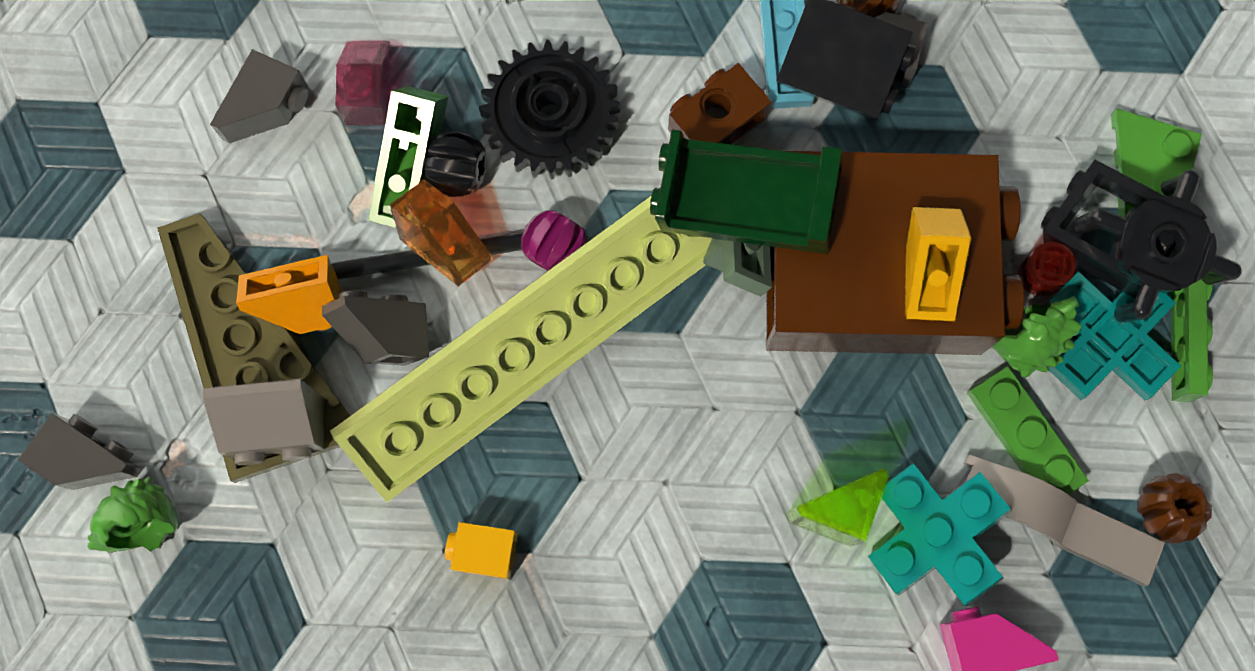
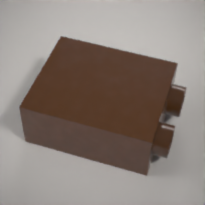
M787 151L819 156L822 154V151ZM842 152L843 167L828 254L770 246L772 288L766 292V351L982 355L1005 337V329H1018L1022 321L1024 310L1022 279L1018 274H1003L1002 241H1013L1019 229L1021 213L1020 196L1015 186H999L998 155ZM913 207L961 209L971 239L955 321L906 318V244Z

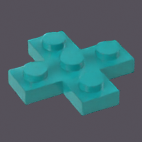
M1077 272L1044 305L1046 306L1071 297H1075L1079 303L1075 308L1077 312L1074 320L1081 324L1082 327L1081 331L1075 335L1076 339L1073 341L1075 346L1073 350L1068 349L1066 353L1059 355L1064 359L1062 363H1057L1058 365L1054 368H1048L1080 400L1086 398L1113 371L1145 401L1152 398L1181 367L1177 361L1147 335L1176 304L1166 293L1159 292L1152 313L1147 319L1122 324L1114 318L1115 309L1120 305L1133 303L1135 299L1121 291L1110 301L1082 274Z
M914 463L876 491L905 529L867 557L897 596H900L933 570L937 569L964 606L967 607L1004 579L1002 574L975 542V539L1011 513L1012 510L981 471L943 500Z

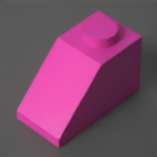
M979 606L951 612L953 621L939 624L952 671H1016L1059 661L1056 650L997 613L981 614Z

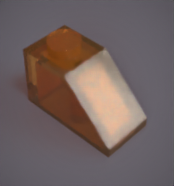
M424 179L390 204L399 239L458 287L492 260L491 254L456 204Z

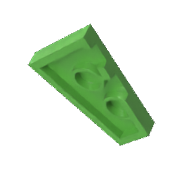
M1117 108L1111 114L1112 129H1115L1117 149L1114 151L1115 167H1118L1120 173L1164 195L1161 191V183L1165 179L1186 170H1193L1202 134ZM1118 198L1119 216L1125 217L1134 206Z

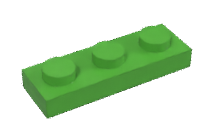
M1202 279L1184 289L1171 292V298L1176 302L1171 308V357L1181 365L1171 377L1172 401L1192 402L1207 396L1208 390L1213 383V368L1208 363V345L1212 339L1213 326L1211 320L1207 319V301L1211 296L1212 285L1205 284Z
M1008 366L967 392V395L1021 472L1043 480L1068 495L1089 481Z

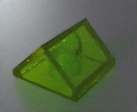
M886 469L878 470L795 507L786 514L789 523L849 547L866 542L889 478Z

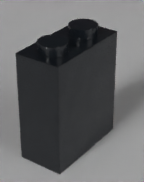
M807 0L776 83L872 120H877L881 112L889 114L898 89L892 87V83L898 69L906 72L916 46L909 44L913 32L829 0Z

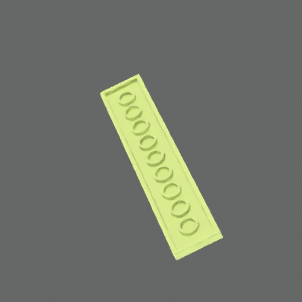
M650 196L333 428L330 432L334 440L382 498L389 502L705 266L703 259L712 238L662 232L655 220V216L650 214Z

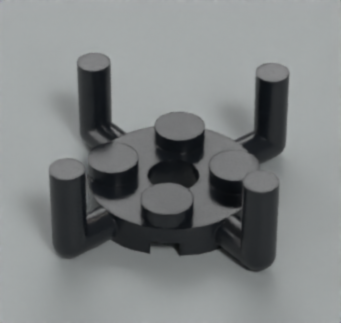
M1186 170L1165 179L1161 183V191L1165 197L1151 199L1138 204L1125 217L1104 209H1096L1075 219L1074 229L1079 234H1087L1094 230L1102 229L1116 235L1115 264L1121 272L1125 273L1135 284L1140 286L1133 303L1120 305L1115 309L1114 318L1117 322L1124 324L1147 319L1152 313L1159 292L1178 291L1196 283L1200 279L1207 285H1215L1236 280L1241 276L1242 267L1240 264L1216 254L1217 241L1215 233L1210 232L1204 220L1207 219V216L1202 209L1192 203L1200 182V176L1196 171ZM1160 232L1170 234L1175 240L1176 249L1171 257H1165L1157 250L1156 238Z

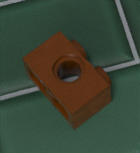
M737 63L728 71L722 68L712 74L705 82V88L693 97L691 94H686L678 99L670 108L668 131L671 133L672 129L682 130L684 138L690 140L732 145L768 118L772 102L743 67ZM711 107H719L727 113V116L721 119H714L705 111Z

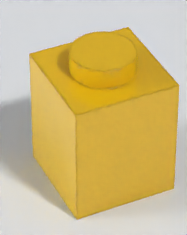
M458 522L457 532H449L445 560H451L450 570L510 580L518 533L513 530Z

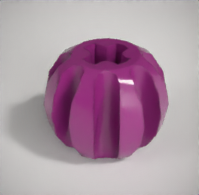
M545 210L535 215L525 226L521 237V248L527 259L549 271L588 242V236L584 228L573 220L556 211Z

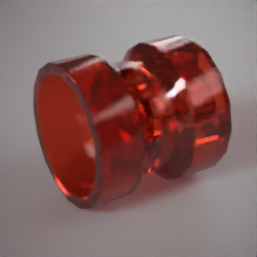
M1047 242L1039 245L1021 262L1018 269V275L1022 279L1023 288L1035 296H1047L1054 293L1073 277L1076 270V260L1073 253L1063 244Z

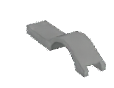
M972 455L966 456L963 464L971 468L966 482L981 471L1011 508L1012 512L1005 517L1041 533L1058 548L1141 586H1148L1150 584L1165 542L1078 503L1064 491L1043 480Z

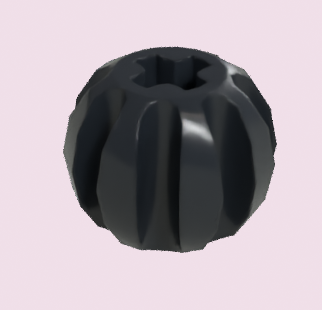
M463 131L444 132L436 136L430 143L425 157V174L427 181L438 193L449 197L467 196L476 192L484 180L487 168V155L484 146L474 135Z

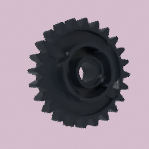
M546 40L543 50L538 51L530 42L528 43V54L521 55L515 49L512 50L513 63L509 64L503 60L498 61L500 75L488 73V82L492 88L481 89L482 99L488 103L479 106L481 117L487 119L481 124L484 134L491 135L488 139L490 148L492 150L501 148L499 155L503 163L515 158L514 167L516 172L519 173L526 165H529L533 178H536L542 169H546L550 179L554 180L559 168H562L568 177H571L574 164H579L585 170L589 169L587 156L591 155L598 159L602 158V149L599 144L612 145L613 136L608 130H618L619 119L613 116L620 113V101L613 100L618 95L617 85L608 84L610 81L609 69L598 71L599 58L597 56L585 61L583 47H580L574 54L569 53L567 41L562 43L559 50H553L550 40ZM546 104H556L561 107L558 113L550 116L539 112Z

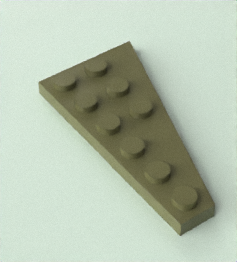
M197 214L157 227L203 388L301 379L322 395L325 450L311 451V457L339 448V444L334 440L330 431L351 415L286 328L239 310L236 304L239 275L246 273L206 218L201 214ZM282 454L264 456V463L235 465V459L223 455L229 479L234 483L298 462L282 460Z

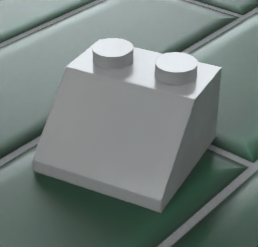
M301 379L202 388V397L218 453L235 459V465L264 463V456L282 454V460L285 461L306 460L311 458V451L325 450L322 395Z

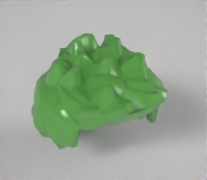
M1071 297L1046 306L1033 303L1031 306L1025 307V318L1018 329H1005V337L992 346V348L1014 370L1019 371L1022 377H1029L1035 370L1048 372L1050 370L1048 367L1054 368L1058 365L1057 363L1063 362L1064 359L1059 356L1061 353H1066L1068 349L1073 350L1075 345L1071 339L1081 331L1082 325L1074 320L1077 312L1075 308L1079 305L1077 299Z
M147 477L144 480L138 478L134 482L128 481L125 488H120L116 485L110 488L111 496L101 500L90 522L91 534L88 536V541H90L87 544L88 549L114 553L142 546L150 552L156 548H161L165 538L171 533L176 532L178 527L176 510L172 506L171 499L164 493V487L153 484L151 477Z

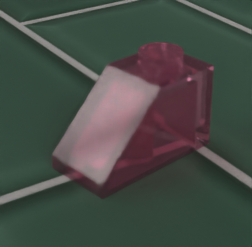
M390 41L346 42L336 65L335 107L346 125L386 124L390 102Z

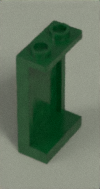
M671 130L669 144L663 143L659 153V171H663L661 187H654L650 201V214L655 216V220L662 232L828 254L843 167L842 149L823 146L822 154L819 156L690 140L684 138L682 130Z

